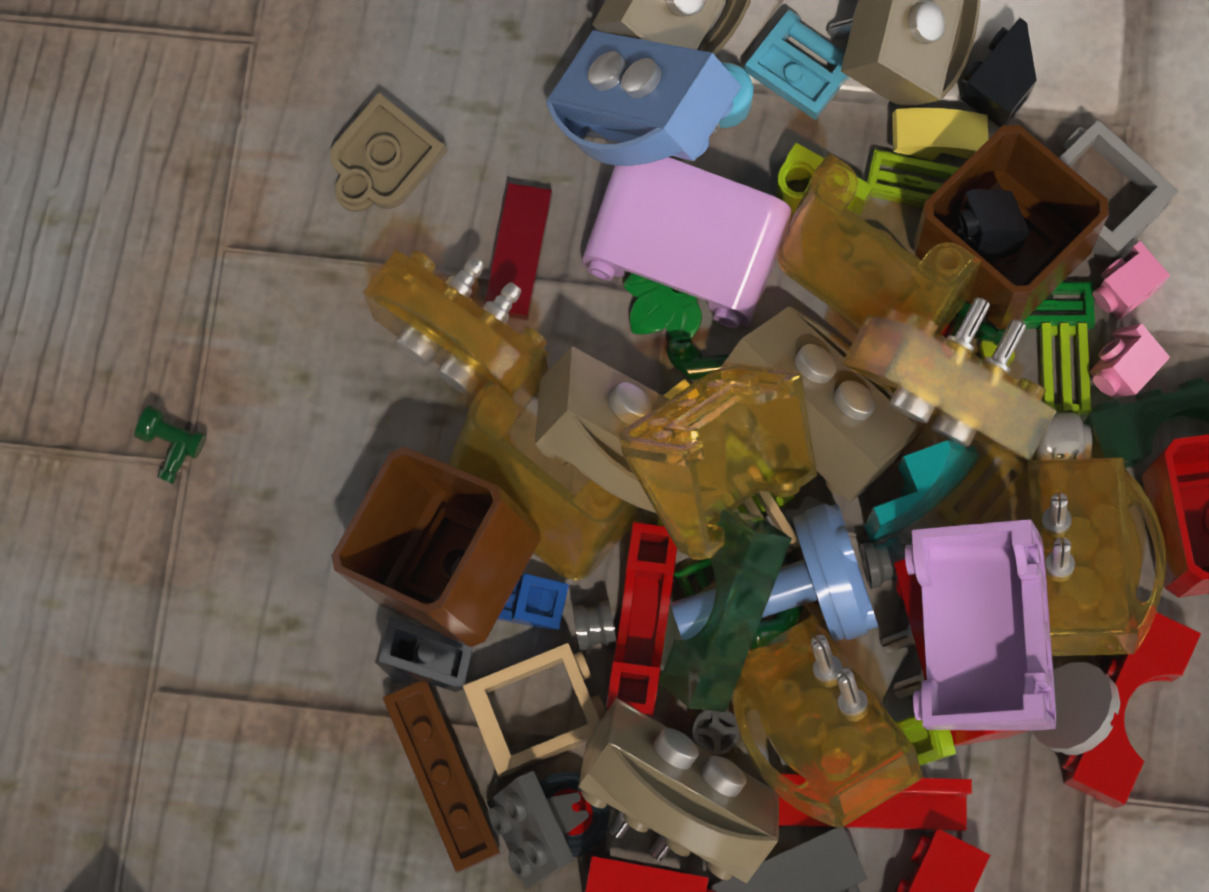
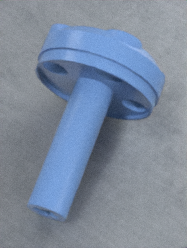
M823 503L804 509L803 513L792 516L804 560L671 602L675 621L683 642L698 639L816 600L819 601L833 642L843 639L848 641L867 635L869 630L879 627L838 503L831 506Z

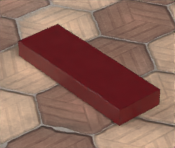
M508 183L484 305L488 301L493 302L497 296L501 295V290L504 286L511 282L521 289L518 300L512 303V308L507 314L511 318L529 320L553 193L549 189Z

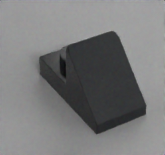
M389 616L385 619L375 663L397 683L401 684L414 678L453 692H458L464 689L463 685L465 684L473 647H468L443 634Z

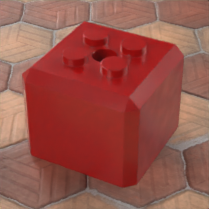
M1209 434L1173 439L1150 463L1142 475L1164 588L1178 598L1209 594Z

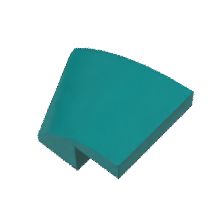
M946 440L903 456L898 466L905 483L900 493L901 498L873 508L864 526L870 542L874 543L895 534L916 522L939 505L962 482L978 460L979 454L976 447L971 446L966 449L965 446L955 444L954 441Z

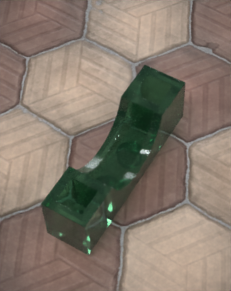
M1206 377L1186 381L1179 385L1180 390L1164 394L1162 389L1146 391L1135 397L1136 402L1121 406L1118 400L1107 401L1092 408L1093 413L1089 414L1083 424H1089L1091 428V456L1097 475L1101 476L1142 465L1152 454L1153 439L1157 428L1167 421L1177 418H1194L1209 424V383H1207Z
M729 510L722 511L707 551V555L713 565L716 580L715 600L711 614L704 627L694 637L687 640H674L659 680L663 687L688 708L726 712L792 538L760 516Z

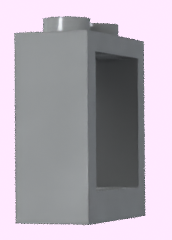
M1097 120L1087 131L1079 127L1063 145V148L1067 151L1059 159L1071 167L1090 147H1093L1148 196L1113 232L1105 225L1103 226L1092 252L1110 266L1170 205L1178 190L1103 123Z

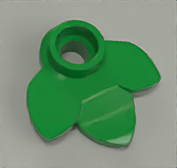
M633 273L630 274L623 286L630 294L638 298L633 304L630 313L631 332L636 335H646L666 328L671 338L676 335H687L692 339L702 321V312L697 302L699 298L683 292L676 293L673 288Z

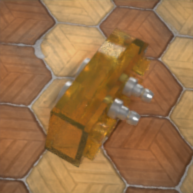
M396 249L363 291L373 320L398 336L395 340L396 345L411 359L424 366H428L431 361L440 365L437 370L438 374L454 389L465 395H471L475 390L518 420L539 392L540 379L548 371L547 358L549 356L547 351L543 349L547 341L537 331L525 326L519 334L506 323L509 319L507 313L512 308V303L518 300L521 289L510 282L501 290V295L497 296L493 302H486L483 308H481L469 298L472 294L471 286L484 268V264L479 259L471 258L464 265V270H461L456 277L451 276L446 282H443L432 272L436 265L426 255L418 250H414L407 257Z

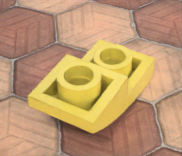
M945 108L896 109L892 113L893 152L931 161L940 153L969 159L989 140L988 118L985 114Z

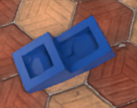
M524 573L518 580L497 620L559 630L569 584Z

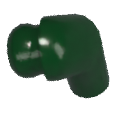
M687 335L674 336L669 342V349L667 351L671 364L691 380L718 378L716 373L729 357V354L704 357L692 345V339Z

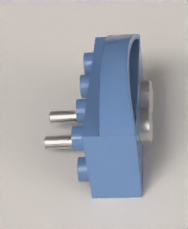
M593 30L546 103L554 121L563 133L584 154L596 161L616 166L647 164L670 156L694 161L707 150L710 135L715 134L718 131L717 129L720 128L719 121L726 118L732 111V101L742 86L711 52ZM585 135L604 139L612 144L593 143L584 140Z

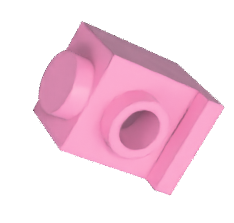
M1140 241L1133 246L1125 260L1123 258L1118 259L1101 274L1104 281L1093 292V297L1102 310L1107 313L1112 312L1118 320H1121L1160 290L1170 274Z
M1142 323L1117 328L1112 333L1115 339L1102 348L1098 354L1101 359L1089 371L1093 376L1095 386L1111 398L1136 395L1170 358Z

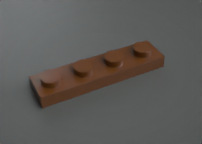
M419 681L382 697L455 872L458 874L500 855V850L429 684Z

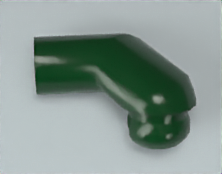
M800 605L776 613L771 620L758 623L751 621L743 624L739 633L741 643L745 646H750L753 651L757 652L783 647L789 641L804 607Z

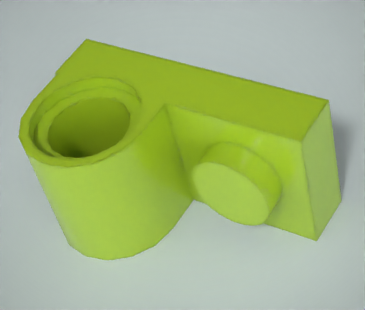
M796 142L780 168L775 194L776 198L781 199L791 207V213L793 214L808 211L815 204L820 194L827 197V201L836 209L845 213L852 211L860 216L869 203L873 186ZM799 180L804 182L809 189L797 193L790 190L787 183Z

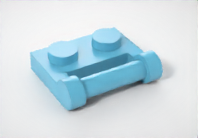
M788 10L747 61L744 70L754 79L816 120L846 80L850 78L841 72L845 52L801 23V17L792 10ZM792 37L836 68L831 73L785 42V40Z

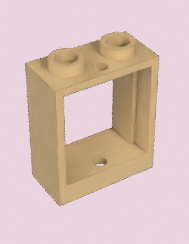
M569 643L463 685L500 779L586 744L606 714L600 695L591 698L584 683V680L592 678L582 652L573 654ZM563 662L588 724L511 755L487 693Z

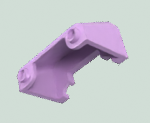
M670 157L641 165H615L582 258L583 266L588 267L587 270L590 274L607 281H611L614 276L622 277L625 271L707 301L709 310L714 313L713 319L726 327L738 328L741 325L749 328L787 236L792 212L791 207L772 195Z
M1032 520L912 530L913 545H906L905 561L908 574H916L917 580L922 586L927 680L922 682L921 690L914 691L913 707L916 720H922L923 727L927 730L1056 729V703L1045 555L1041 535Z

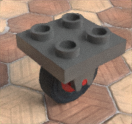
M534 771L517 777L487 802L491 826L498 835H502L510 852L508 855L510 867L518 879H522L526 889L544 882L575 861L574 857L583 856L600 843L608 829L610 813L608 805L605 808H597L583 798L581 794L582 789L578 787L579 773L570 771L554 773L538 782Z

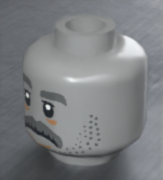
M1039 413L1033 418L1030 429L1022 430L1023 457H1030L1033 467L1042 473L1076 472L1082 466L1083 461H1089L1091 457L1092 433L1090 425L1083 424L1081 418L1075 413Z

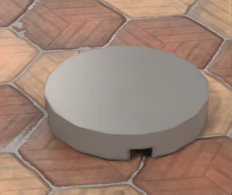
M1071 662L1053 670L1056 729L1031 731L1037 740L1054 752H1062L1065 755H1079L1092 750L1109 735L1113 728L1110 722L1114 717V712L1118 715L1121 703L1118 687L1103 670L1087 662Z

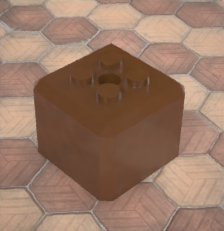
M1003 125L925 201L915 237V256L971 305L976 297L988 301L990 307L985 317L999 329H1006L1011 319L1023 322L1091 254L1109 216L1108 199L1020 125ZM972 189L1012 191L1029 229L1024 247L1014 250L1015 252L1008 257L998 256L985 260L954 234L953 228L956 227L958 211L961 209L965 192Z
M404 446L390 452L331 557L334 571L380 606L468 647H473L486 641L538 546L541 534L538 524L498 485ZM462 557L455 572L453 573V575H451V567L453 563L458 558Z

